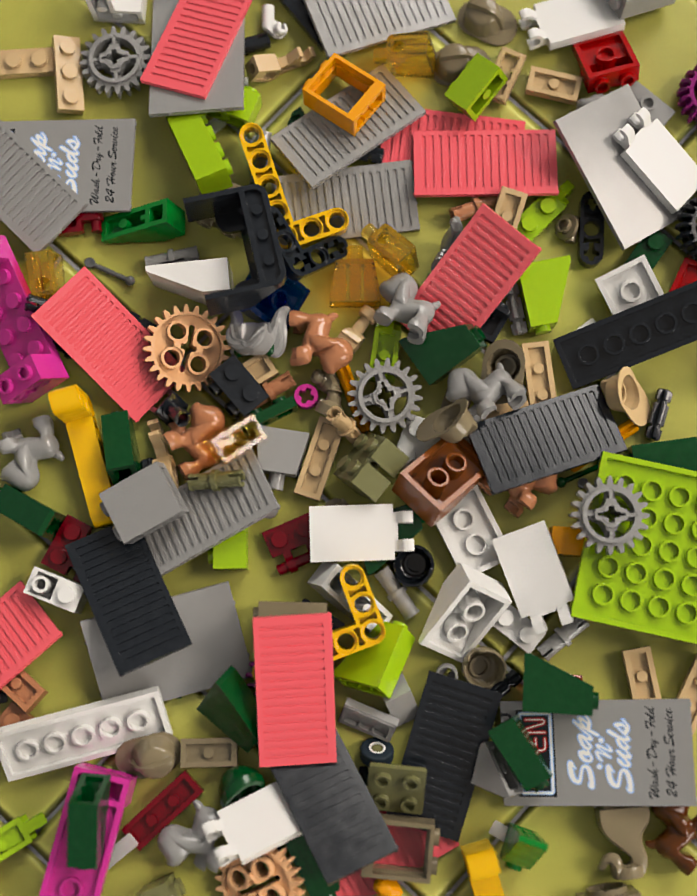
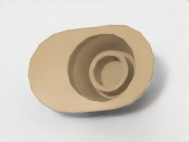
M628 366L622 367L618 375L601 381L600 386L610 409L625 412L629 419L637 426L647 424L650 416L649 401L631 368Z

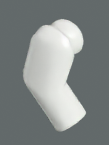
M272 4L262 5V29L267 31L274 39H282L288 31L287 25L285 23L281 25L280 21L277 22L275 20L274 6Z

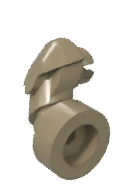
M320 369L314 370L311 375V381L316 383L315 387L318 390L327 394L326 398L318 401L315 410L327 416L326 412L333 406H339L342 409L340 380L335 374L331 375Z

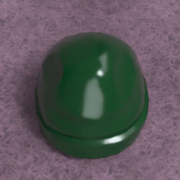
M245 765L234 766L225 771L219 784V799L222 808L264 788V777L256 769Z

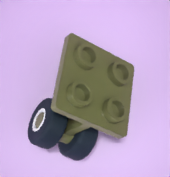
M376 737L365 740L360 746V760L366 766H360L359 773L378 810L421 815L423 813L427 769L391 764L394 748L390 742H385Z

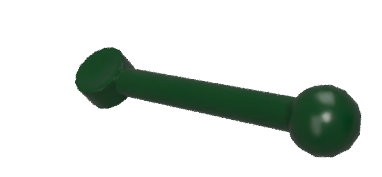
M599 461L596 465L566 478L559 477L556 482L557 486L563 488L566 486V483L598 470Z

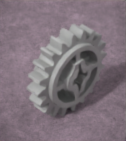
M112 26L111 33L109 34L102 28L101 37L94 33L92 34L94 43L85 42L89 51L80 52L84 59L79 62L81 68L84 69L82 74L85 79H88L89 87H95L98 94L105 90L107 97L110 98L113 92H116L118 98L121 99L122 92L126 91L129 96H132V87L138 91L141 90L139 81L151 58V55H149L151 53L149 45H145L143 37L137 38L135 30L131 31L128 35L124 26L120 33H117L115 26ZM121 47L132 50L135 55H130L128 51H124ZM98 70H104L105 73L112 75V78L103 76Z
M386 358L384 365L381 366L379 360L375 359L374 368L365 363L363 366L366 373L357 370L355 375L359 378V381L350 380L349 382L351 386L355 387V390L348 391L347 395L354 397L355 400L348 403V407H357L352 416L362 415L363 418L359 424L361 426L367 421L370 422L369 431H373L376 425H378L380 434H384L386 426H389L392 433L396 432V423L401 428H406L404 419L414 421L415 418L410 412L420 411V408L414 402L423 400L422 396L415 394V391L420 390L422 385H413L412 383L418 376L412 375L408 377L407 373L410 367L407 366L400 370L399 360L394 366H390V360ZM385 374L396 377L403 386H392L386 379ZM375 377L374 392L363 396L366 382L370 378ZM382 386L386 393H391L392 395L388 399V404L383 399H378V395L382 393ZM406 396L404 408L395 416V401L400 397ZM366 406H378L384 413L385 418L373 415Z
M612 476L606 477L605 484H603L602 480L598 477L594 480L595 487L587 482L584 485L587 493L583 491L576 492L577 497L581 501H572L570 504L577 509V511L569 514V517L577 519V522L570 527L571 529L579 528L581 530L576 539L586 537L587 540L584 547L587 548L594 543L595 553H600L603 547H605L607 555H612L614 547L619 554L624 553V544L630 549L634 548L635 545L632 538L639 541L642 540L643 536L638 530L648 529V526L641 522V520L650 517V514L641 512V509L645 508L648 502L639 503L638 499L643 493L632 494L634 484L631 483L624 488L623 478L618 479L613 484ZM599 494H603V501L600 507L588 510L592 499ZM615 495L625 501L629 510L622 508L617 503ZM609 510L610 514H615V516L619 517L609 522L607 517L599 515ZM589 521L595 522L600 526L604 537L592 529ZM630 521L626 532L622 536L615 538L617 526L621 522Z

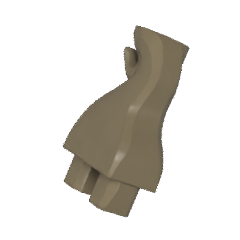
M649 806L594 807L596 823L600 832L630 858L628 863L623 864L618 854L606 853L600 860L598 870L603 871L610 864L611 875L615 880H633L644 877L648 867V857L643 846L642 836L650 819Z

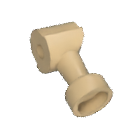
M366 304L358 312L359 320L351 328H344L338 335V337L349 341L353 348V355L364 342L365 337L363 333L368 325H375L377 323L373 318L376 311Z

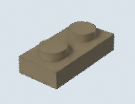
M231 738L181 739L180 768L182 769L238 766V745Z

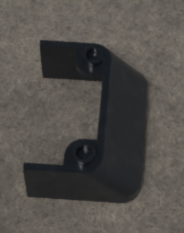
M249 184L183 198L188 223L215 217L217 227L223 233L234 234L241 232L252 278L239 282L234 289L204 295L209 316L254 307L284 285L286 281V268L268 194L264 187L258 184Z

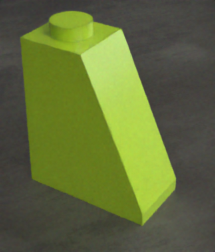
M570 255L532 262L516 282L519 286V297H521L523 304L524 320L528 327L527 333L535 332L536 335H544L550 333L551 329L557 324L571 262Z
M396 620L392 623L383 621L386 634L380 643L348 655L334 670V677L341 684L359 691L388 699L391 698L416 639L408 631L406 624ZM377 624L367 636H378L381 630L380 626Z

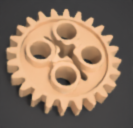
M187 304L183 306L182 312L179 311L177 306H173L172 315L164 310L162 312L164 320L155 317L153 320L157 327L150 325L147 327L152 336L143 337V340L150 343L149 346L142 348V351L150 353V356L144 359V362L153 363V366L148 371L154 372L157 370L156 381L163 377L166 379L164 387L167 388L172 383H175L174 389L177 392L184 385L186 393H189L192 385H194L195 389L200 391L202 388L201 382L207 385L206 378L219 367L222 361L230 358L224 355V351L231 349V346L223 344V341L226 340V335H221L220 333L225 326L216 327L215 323L218 317L216 316L209 320L208 310L201 315L197 305L193 308L192 312H189ZM177 325L182 329L183 336L181 339H175L171 336V326ZM192 325L194 330L189 341V348L193 349V352L186 355L184 372H180V365L185 353L181 346L187 343L189 327ZM199 332L207 334L209 338L207 346H202L197 342V334ZM171 351L176 355L177 362L174 366H170L165 362V352ZM193 358H198L202 361L203 369L201 372L192 370L190 362Z
M286 847L280 851L275 848L245 865H242L238 858L224 867L220 868L219 866L218 869L222 872L215 876L216 880L222 882L215 890L223 892L224 896H276L274 890L280 896H302L305 893V890L298 887L304 882V878L296 876L301 867L292 866L291 863L294 861L295 856L287 858L285 856ZM263 862L268 866L269 871L265 869ZM240 872L243 873L245 879L241 877ZM278 875L280 879L272 880L267 885H259L246 893L241 894L239 891L247 889L253 884H260L273 876Z

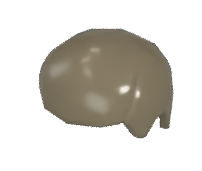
M486 646L476 647L468 652L463 658L461 671L468 683L491 689L496 683L503 681L507 669L502 655L493 648Z

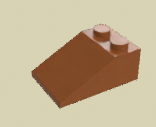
M463 438L457 443H449L441 439L399 473L391 490L432 528L482 480L484 474L473 447L467 440Z

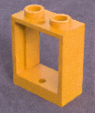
M334 53L329 60L322 62L314 77L307 79L302 88L304 105L355 136L385 101L386 84ZM336 76L364 93L348 113L320 96Z

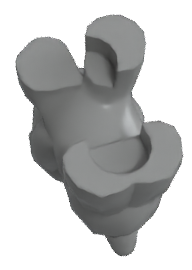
M408 273L396 274L382 282L379 287L382 297L391 303L390 307L380 306L373 318L382 326H389L393 321L408 324V341L412 344L420 345L424 343L427 327L433 320L435 311L440 307L441 303L440 301L431 303L425 300H416L418 285L414 278Z
M497 363L496 370L492 371L484 380L478 378L469 368H456L449 373L447 380L448 390L446 393L447 400L454 403L460 398H466L468 401L474 402V405L468 411L476 422L486 419L490 412L496 410L495 402L503 395L507 397L508 405L513 410L519 409L527 401L526 389L512 379L501 363Z
M42 415L32 419L34 428L40 434L39 437L24 438L20 428L1 434L3 439L0 440V453L3 455L14 454V460L2 468L0 479L8 482L18 491H29L38 484L40 480L39 460L56 458L62 462L65 459L63 453L59 450V442L54 436V423L49 415Z
M194 800L192 803L196 813L192 828H186L178 824H169L160 832L157 845L164 855L168 866H179L189 854L193 853L196 854L194 865L198 869L205 872L207 867L212 872L217 873L219 864L214 853L216 849L214 847L215 840L208 843L201 827L208 821L219 820L217 810L204 806L199 800Z

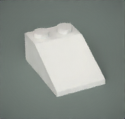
M227 257L145 266V271L155 287L205 305L204 295L234 289L233 273Z
M459 562L443 582L418 641L421 645L462 663L466 654L479 644L509 607L512 600L501 582Z

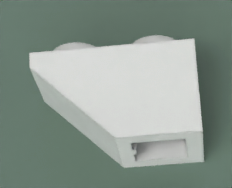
M35 566L23 593L76 614H82L87 602L80 583Z

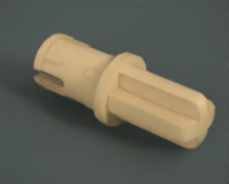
M333 406L326 412V419L336 428L337 434L345 437L351 444H354L355 440L363 434L356 427V421L346 416L339 406Z

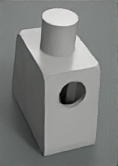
M258 425L257 459L263 472L269 474L268 483L272 490L283 491L285 477L297 478L310 442L309 433Z

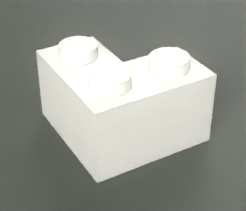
M85 0L94 21L145 24L147 0Z

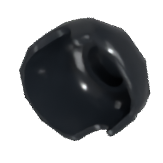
M414 545V551L398 552L392 563L395 579L406 587H419L427 583L433 576L435 568L430 551L420 545Z

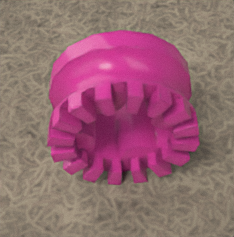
M302 384L297 387L294 393L297 406L306 410L316 406L319 398L318 391L314 386ZM307 390L311 391V396L314 399L302 403V397L299 394L301 392L306 393Z

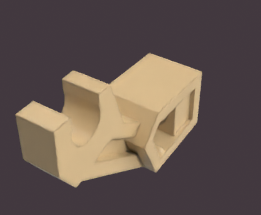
M310 46L303 52L301 47H296L286 56L277 58L275 53L253 55L245 67L251 82H270L285 72L311 63L316 57L313 46Z
M158 418L149 420L147 424L151 432L148 433L156 455V459L152 460V463L156 461L164 463L176 487L179 488L178 468L173 456L169 453L167 442L163 437V427Z

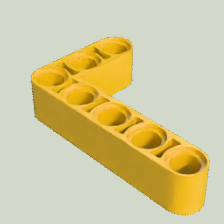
M251 122L243 125L239 132V138L254 182L262 187L269 182L277 186L274 193L268 194L270 206L285 210L284 218L301 248L316 244L331 236L344 234L349 226V217L346 211L341 208H332L293 222L263 130L256 123ZM250 132L259 134V139L254 143L245 141L246 135ZM259 157L268 160L266 167L258 169L253 165L254 161ZM333 216H341L345 222L342 227L334 228L330 225L329 221ZM309 224H314L319 228V233L314 237L307 236L304 233L306 226ZM280 243L281 248L288 249V245Z
M77 384L48 392V399L54 415L65 423L92 524L95 529L111 525L113 522L110 516L107 517L100 507L102 500L99 493L114 485L106 470L104 446L91 400Z
M354 563L347 564L342 568L340 582L355 622L332 630L333 661L380 643L386 634L382 617L365 572L361 566ZM349 569L359 571L361 574L359 582L356 584L347 583L344 579L346 571ZM359 596H366L371 601L370 607L365 611H360L354 606V602ZM370 623H376L380 626L381 630L378 636L368 637L364 632L365 627ZM348 633L352 635L354 643L350 647L339 645L338 637L341 634ZM254 664L253 670H252V676H253L254 680H255V664Z
M488 838L460 846L473 895L504 896L498 875L501 874L495 850Z

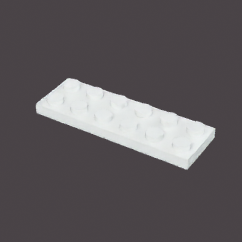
M159 686L0 727V761L8 782L116 754L117 749L124 742L134 738L159 732L173 735Z

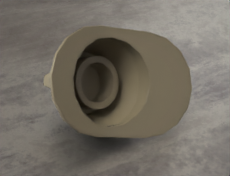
M469 0L460 8L457 17L458 24L463 32L494 46H501L511 42L516 36L518 29L517 20L513 13L498 5L495 0Z
M451 43L433 55L430 60L429 70L431 77L437 83L449 86L457 79L466 64L472 60L477 52L488 60L490 58L484 50L478 47Z
M508 339L496 340L490 344L484 353L481 379L484 380L492 371L496 370L497 363H501L512 379L523 385L525 355L522 348L516 342ZM503 395L495 403H508L507 397Z
M460 398L454 403L431 413L419 425L416 431V438L419 441L426 442L439 437L449 443H457L476 431L478 425L467 409L468 400Z
M165 732L153 733L128 740L117 749L115 755L116 766L119 771L137 775V779L163 778L180 762L181 743L174 735Z

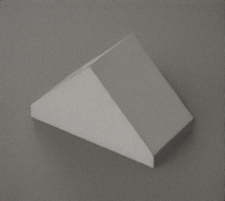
M401 672L391 698L383 697L390 715L399 719L397 727L415 719L418 710L413 694Z
M487 741L480 744L471 784L504 798L524 793L516 775L495 743Z

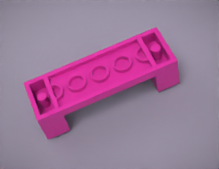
M0 235V348L9 366L8 370L0 374V398L3 404L32 403L67 380L69 375L52 338L31 318V314L34 312L24 310L25 303L35 306L36 303L26 300L31 291L6 236Z
M87 762L74 766L39 896H101L125 807L131 804L138 778L137 775ZM82 773L111 775L104 851L97 870H80L67 867L68 802Z

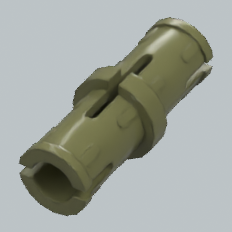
M213 469L209 473H190L187 477L192 479L187 480V486L190 491L212 489L216 492L221 491L222 488L244 487L245 482L240 481L245 480V473L242 469L233 471Z

